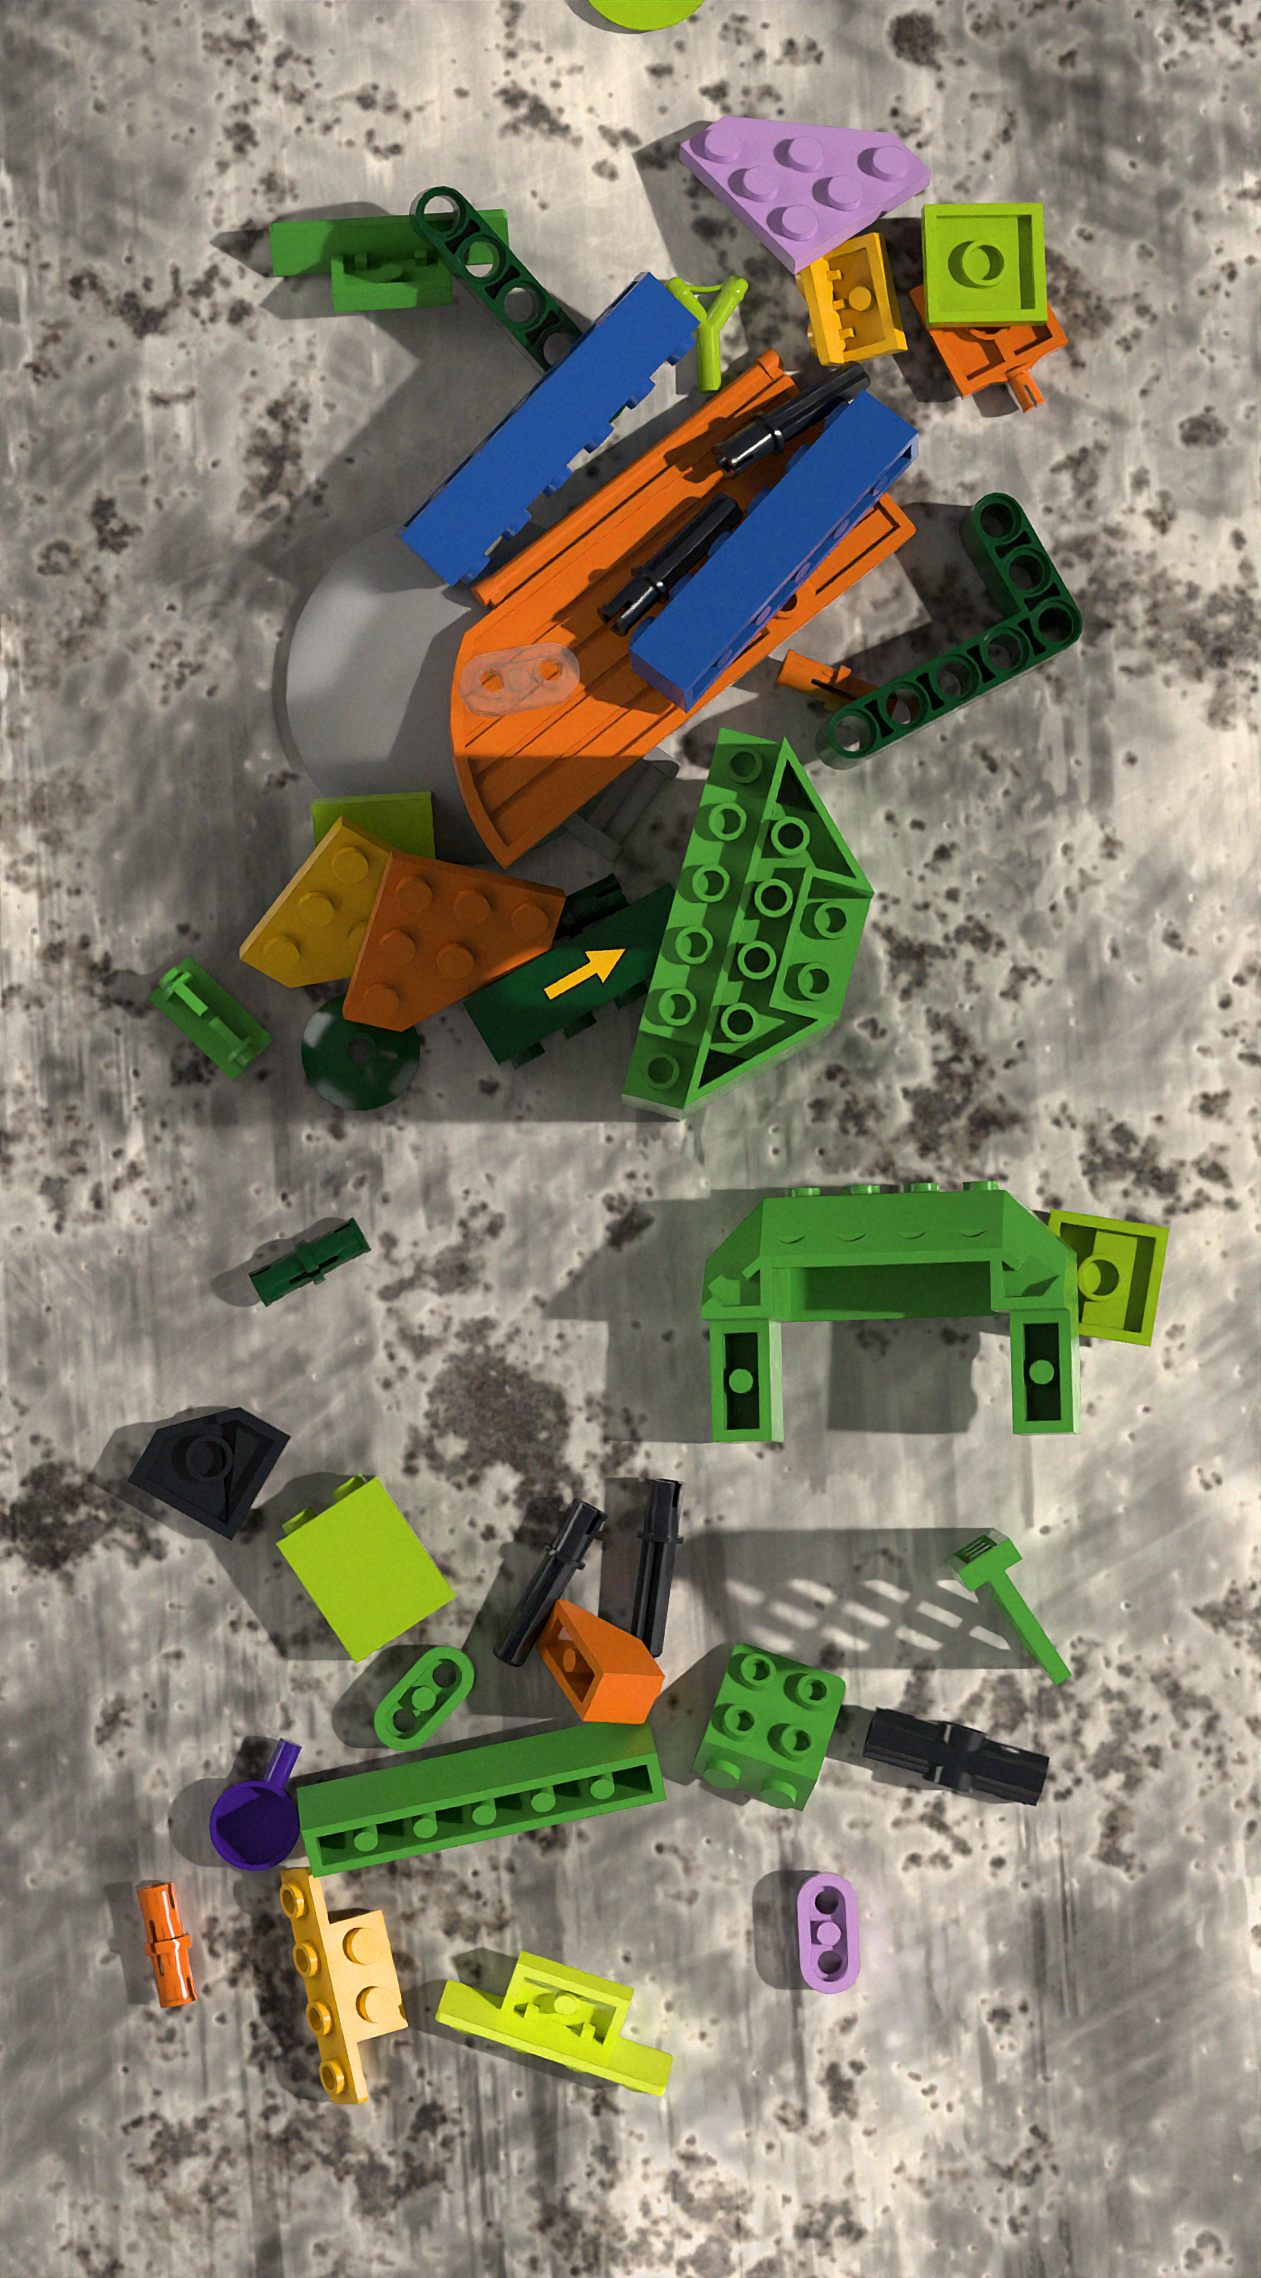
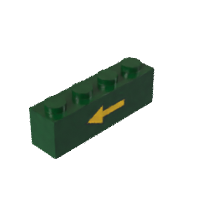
M670 882L462 1002L499 1067L510 1061L513 1068L517 1070L546 1053L541 1045L543 1041L561 1031L566 1040H569L597 1023L592 1014L593 1012L612 1001L617 1009L620 1010L649 993L644 983L653 978L675 897V891Z

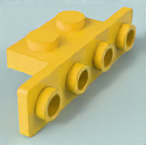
M302 1866L283 1869L280 1871L282 1881L280 1902L283 1911L290 1918L296 1943L293 1948V1959L296 1969L303 1977L309 2001L306 2007L307 2022L311 2031L317 2037L322 2059L319 2067L321 2083L325 2091L330 2095L333 2104L357 2105L367 2102L368 2092L356 2042L408 2027L382 1910H369L329 1922L319 1877L313 1878L311 1867Z

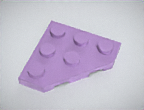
M724 116L680 145L679 160L793 275L927 188L931 178V170L893 133L735 116Z

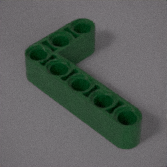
M440 186L426 189L417 194L409 210L410 224L415 233L542 377L552 367L544 356V345L547 339L555 333H561L569 339L572 345L583 332L461 193L454 188ZM434 197L444 198L453 208V222L443 232L433 230L425 220V206ZM475 242L485 244L493 254L492 268L483 277L471 274L464 262L466 250ZM516 287L528 292L533 303L531 314L522 322H515L510 319L504 309L505 297ZM624 404L608 421L610 424L622 413L626 405Z
M996 492L985 495L963 516L959 524L961 543L1005 621L839 709L819 728L815 736L817 755L825 765L835 770L854 768L1051 662L1079 639L1083 627L1080 611L1022 507L1011 496ZM991 514L996 517L1002 525L1003 537H992L986 534L980 524V515ZM1014 565L1024 568L1030 574L1032 588L1027 590L1015 586L1009 576V566ZM1040 617L1050 618L1056 622L1061 631V640L1059 642L1050 641L1040 633L1038 627V619ZM989 644H997L1006 649L1011 658V667L1009 669L999 668L990 661L988 656ZM939 671H947L955 675L961 686L959 696H949L939 688L937 682V673ZM887 699H899L906 704L910 712L909 723H898L891 719L886 710ZM836 726H848L856 732L860 741L857 751H847L837 743L835 738Z

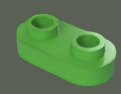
M449 1645L436 1646L426 1651L383 1698L375 1711L374 1728L383 1744L397 1751H411L423 1745L469 1694L475 1675L470 1658L462 1650ZM440 1664L452 1666L456 1672L455 1682L449 1686L439 1685L433 1677L434 1669ZM403 1708L411 1710L416 1716L415 1726L406 1731L398 1729L393 1721L394 1713Z

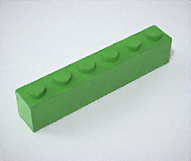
M649 1714L644 1724L593 1722L296 1788L300 1830L313 1878L667 1800Z

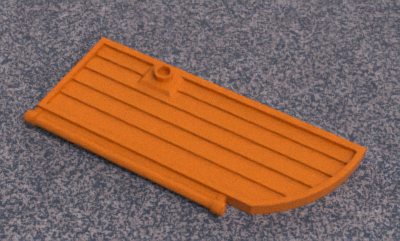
M768 348L754 360V364L492 575L489 577L484 576L470 588L474 597L483 606L490 604L494 610L465 632L461 640L453 668L449 694L448 729L450 747L459 789L469 815L485 845L504 871L912 539L919 531L887 492H885L687 713L632 671L628 649L630 647L629 640L631 635L645 618L652 616L656 619L670 602L667 601L665 604L656 603L629 630L625 637L616 635L610 628L626 610L621 609L605 625L598 616L597 608L605 604L632 577L631 569L635 565L643 566L716 494L724 493L732 497L743 512L742 520L731 530L734 532L748 517L746 512L754 497L767 486L773 489L787 474L785 468L793 454L804 444L812 446L825 432L824 425L826 420L823 418L786 442L783 453L778 456L767 455L742 471L734 479L726 477L714 461L716 456L711 451L712 446L723 442L751 424V418L757 412L768 414L802 392L792 379L782 371L781 368L784 367L783 361L773 349ZM708 553L688 573H692L695 576L709 560L707 558Z

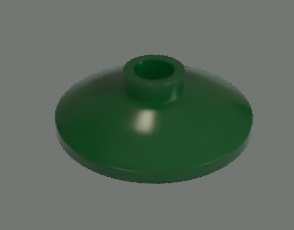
M343 994L321 1006L307 1024L301 1044L303 1068L313 1088L332 1104L356 1111L377 1109L396 1100L411 1084L420 1060L419 1037L414 1025L400 1032L344 1019L342 1007L346 994ZM356 1039H364L371 1046L370 1056L362 1062L352 1060L348 1054L349 1045Z

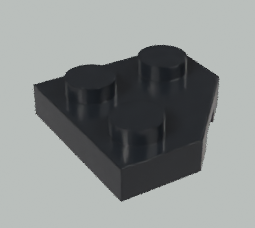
M241 1406L159 1428L142 1454L128 1482L232 1541L292 1436Z

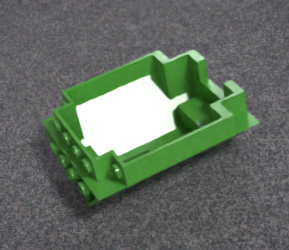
M723 727L720 729L622 1091V1104L682 1121L822 1041L841 1018L843 1002L870 902L875 892L785 736L783 742L779 743Z

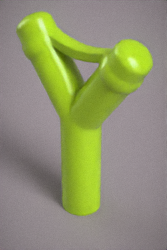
M731 275L727 282L708 287L685 284L680 277H673L664 284V287L701 322L694 330L697 340L698 393L716 394L722 390L719 333L738 303L743 300L749 285L739 275ZM720 291L707 312L692 293L708 294Z

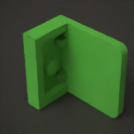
M746 1643L736 1645L731 1653L708 1726L696 1751L690 1772L703 1776L708 1783L723 1789L737 1788L759 1796L762 1801L772 1807L779 1809L793 1808L802 1812L818 1780L846 1690L844 1680L839 1676Z

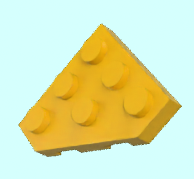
M340 815L240 946V960L288 988L352 977L390 850H401L345 816Z

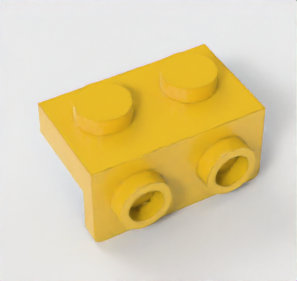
M873 232L846 240L795 274L798 290L807 301L811 320L807 329L809 345L814 355L819 358L821 365L840 368L849 361H857L861 364L908 350L884 234Z

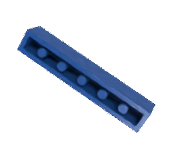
M640 272L393 535L444 584L452 587L459 579L465 585L469 584L490 561L485 551L500 536L509 541L529 521L532 515L526 508L541 492L547 497L552 496L569 479L573 471L567 464L583 448L590 454L607 439L614 430V427L608 421L624 404L632 410L651 392L655 383L650 379V376L665 361L673 366L689 352L697 341L691 333L701 322L650 272Z
M864 389L850 404L847 401H843L832 411L825 422V432L812 446L809 444L802 445L793 454L785 468L787 474L773 489L769 486L763 488L754 497L746 512L748 517L734 532L730 529L724 531L711 546L707 555L709 560L695 576L692 573L684 575L672 589L668 597L670 603L656 619L652 616L645 618L631 635L629 640L630 647L628 649L632 671L685 713L695 705L919 456V431Z

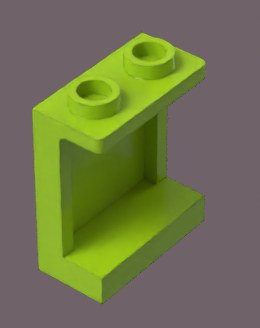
M361 1473L332 1491L331 1494L337 1503L318 1516L310 1506L283 1524L281 1527L287 1534V1537L276 1543L355 1664L458 1595L446 1575L441 1573L385 1489V1484L379 1475L367 1482Z

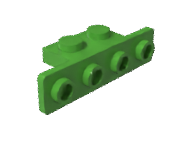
M476 210L510 249L506 210ZM454 212L427 213L424 216L428 226L433 230L443 232L452 224ZM409 215L272 223L269 226L274 275L295 276L332 273L334 312H367L381 309L428 308L431 306L453 305L452 274L415 233L410 224ZM479 242L470 245L464 256L465 265L489 264L494 261L491 250L485 244Z

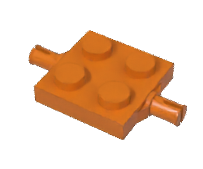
M924 284L908 291L907 297L961 400L989 386L1009 383L1024 414L1032 411L1034 406L1038 408L1046 402L1029 371L1033 369L1039 360L1066 347L1069 343L1048 301V321L1044 326L925 328Z

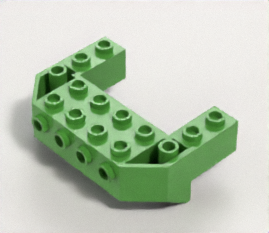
M999 1181L963 1182V1191L940 1192L938 1183L904 1184L903 1193L880 1194V1186L876 1185L845 1186L844 1195L821 1196L820 1188L814 1187L784 1189L785 1197L764 1198L706 1260L701 1299V1319L710 1323L712 1442L714 1443L784 1442L781 1323L1010 1316L1013 1434L1020 1436L1082 1434L1077 1253L1014 1194L1006 1190H999Z

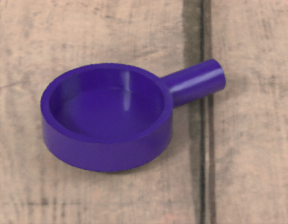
M280 1737L263 1778L248 1779L234 1784L215 1803L210 1816V1836L217 1852L229 1864L247 1871L266 1870L281 1863L296 1845L300 1834L299 1811L294 1799L284 1788L302 1749V1746Z

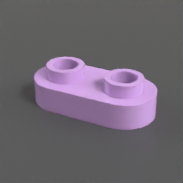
M829 1871L818 1872L808 1877L802 1883L797 1894L799 1963L803 1978L811 1988L824 1994H837L848 1989L855 1982L860 1971L857 1897L850 1882L842 1875ZM831 1891L838 1897L837 1906L832 1911L823 1912L815 1906V1899L820 1892ZM825 1951H834L841 1957L839 1967L832 1972H826L818 1966V1959Z

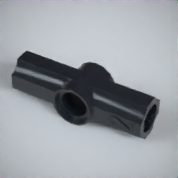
M878 1706L875 1707L862 1752L863 1757L921 1773L923 1779L939 1785L973 1793L974 1789L994 1794L999 1798L1035 1807L1042 1793L1050 1759L1047 1755L989 1739V1734L944 1720H938L936 1724L916 1718V1716Z

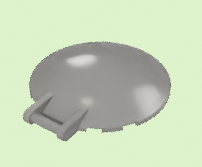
M406 518L384 527L350 549L331 567L307 601L294 631L286 668V703L293 740L307 772L324 798L431 791L436 859L453 864L470 865L498 862L485 845L474 825L459 789L452 761L448 729L450 687L454 664L464 633L494 610L490 604L483 606L474 597L470 588L484 576L489 577L547 529L528 521L509 541L500 536L485 551V554L490 558L486 567L469 584L465 585L459 579L451 587L444 584L393 535L408 519ZM659 747L654 748L641 759L642 762L647 764L646 768L601 831L587 821L614 782L531 850L554 841L568 832L615 864L625 849L621 846L623 840L666 779L673 781L683 766Z

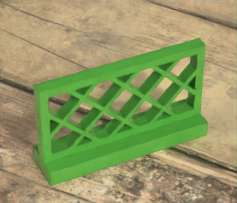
M992 1528L943 1561L956 1581L969 1592L984 1584L1037 1668L1054 1684L1058 1685L1072 1676V1674L1005 1572L1006 1569L1023 1558L1009 1537Z

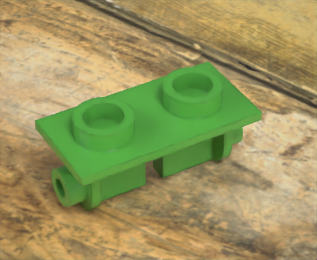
M188 956L177 968L173 967L159 981L158 984L160 986L148 997L232 1081L275 1039L191 956Z

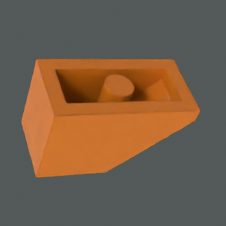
M556 1600L535 1648L581 1720L644 1724L654 1700L661 1692L665 1675L643 1642L567 1600Z

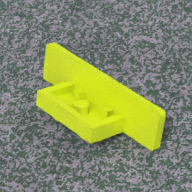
M522 1950L520 1951L505 1997L454 1980H448L435 2016L436 2021L449 2025L460 2033L475 2034L505 2044L516 2052L534 2054L564 2064L572 2071L590 2073L617 2082L633 2092H646L658 2097L664 2094L673 2062V2056L669 2053L619 2037L633 1997L634 1988Z

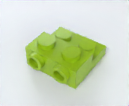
M1051 1209L1049 1221H1042L1077 1253L1079 1335L1151 1347L1170 1228Z

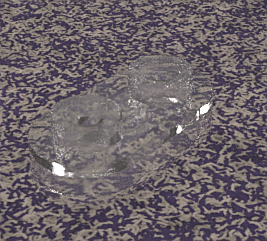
M543 642L481 654L473 658L465 666L459 680V694L462 702L471 712L483 717H496L558 705L567 700L576 688L580 677L579 663L575 655L567 647L555 642ZM546 662L554 663L560 670V678L555 681L544 679L540 674L539 666ZM487 673L497 675L502 682V688L496 692L485 690L480 682L481 676Z

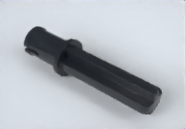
M849 361L770 413L757 412L752 416L751 424L723 442L712 446L711 451L716 456L714 458L716 465L726 477L734 479L742 471L767 455H780L785 451L786 442L830 415L841 402H850L863 389L866 391L871 383L869 375L864 371L859 362Z
M724 493L716 494L643 566L637 564L631 569L632 577L605 604L597 608L598 616L606 625L621 609H625L626 611L610 628L616 635L625 637L629 630L656 603L665 604L668 601V592L709 552L715 540L724 531L732 530L742 520L743 512L738 503Z
M648 1478L649 1490L643 1530H637L636 1536L642 1539L630 1634L640 1639L651 1656L657 1658L663 1651L676 1544H682L684 1536L678 1535L686 1483L671 1479Z
M574 1498L573 1505L551 1544L544 1543L542 1549L546 1551V1554L493 1648V1654L499 1660L512 1667L524 1665L545 1627L556 1600H560L576 1569L584 1570L586 1564L582 1562V1559L603 1521L605 1522L608 1517L607 1514L598 1508L583 1502L579 1498Z

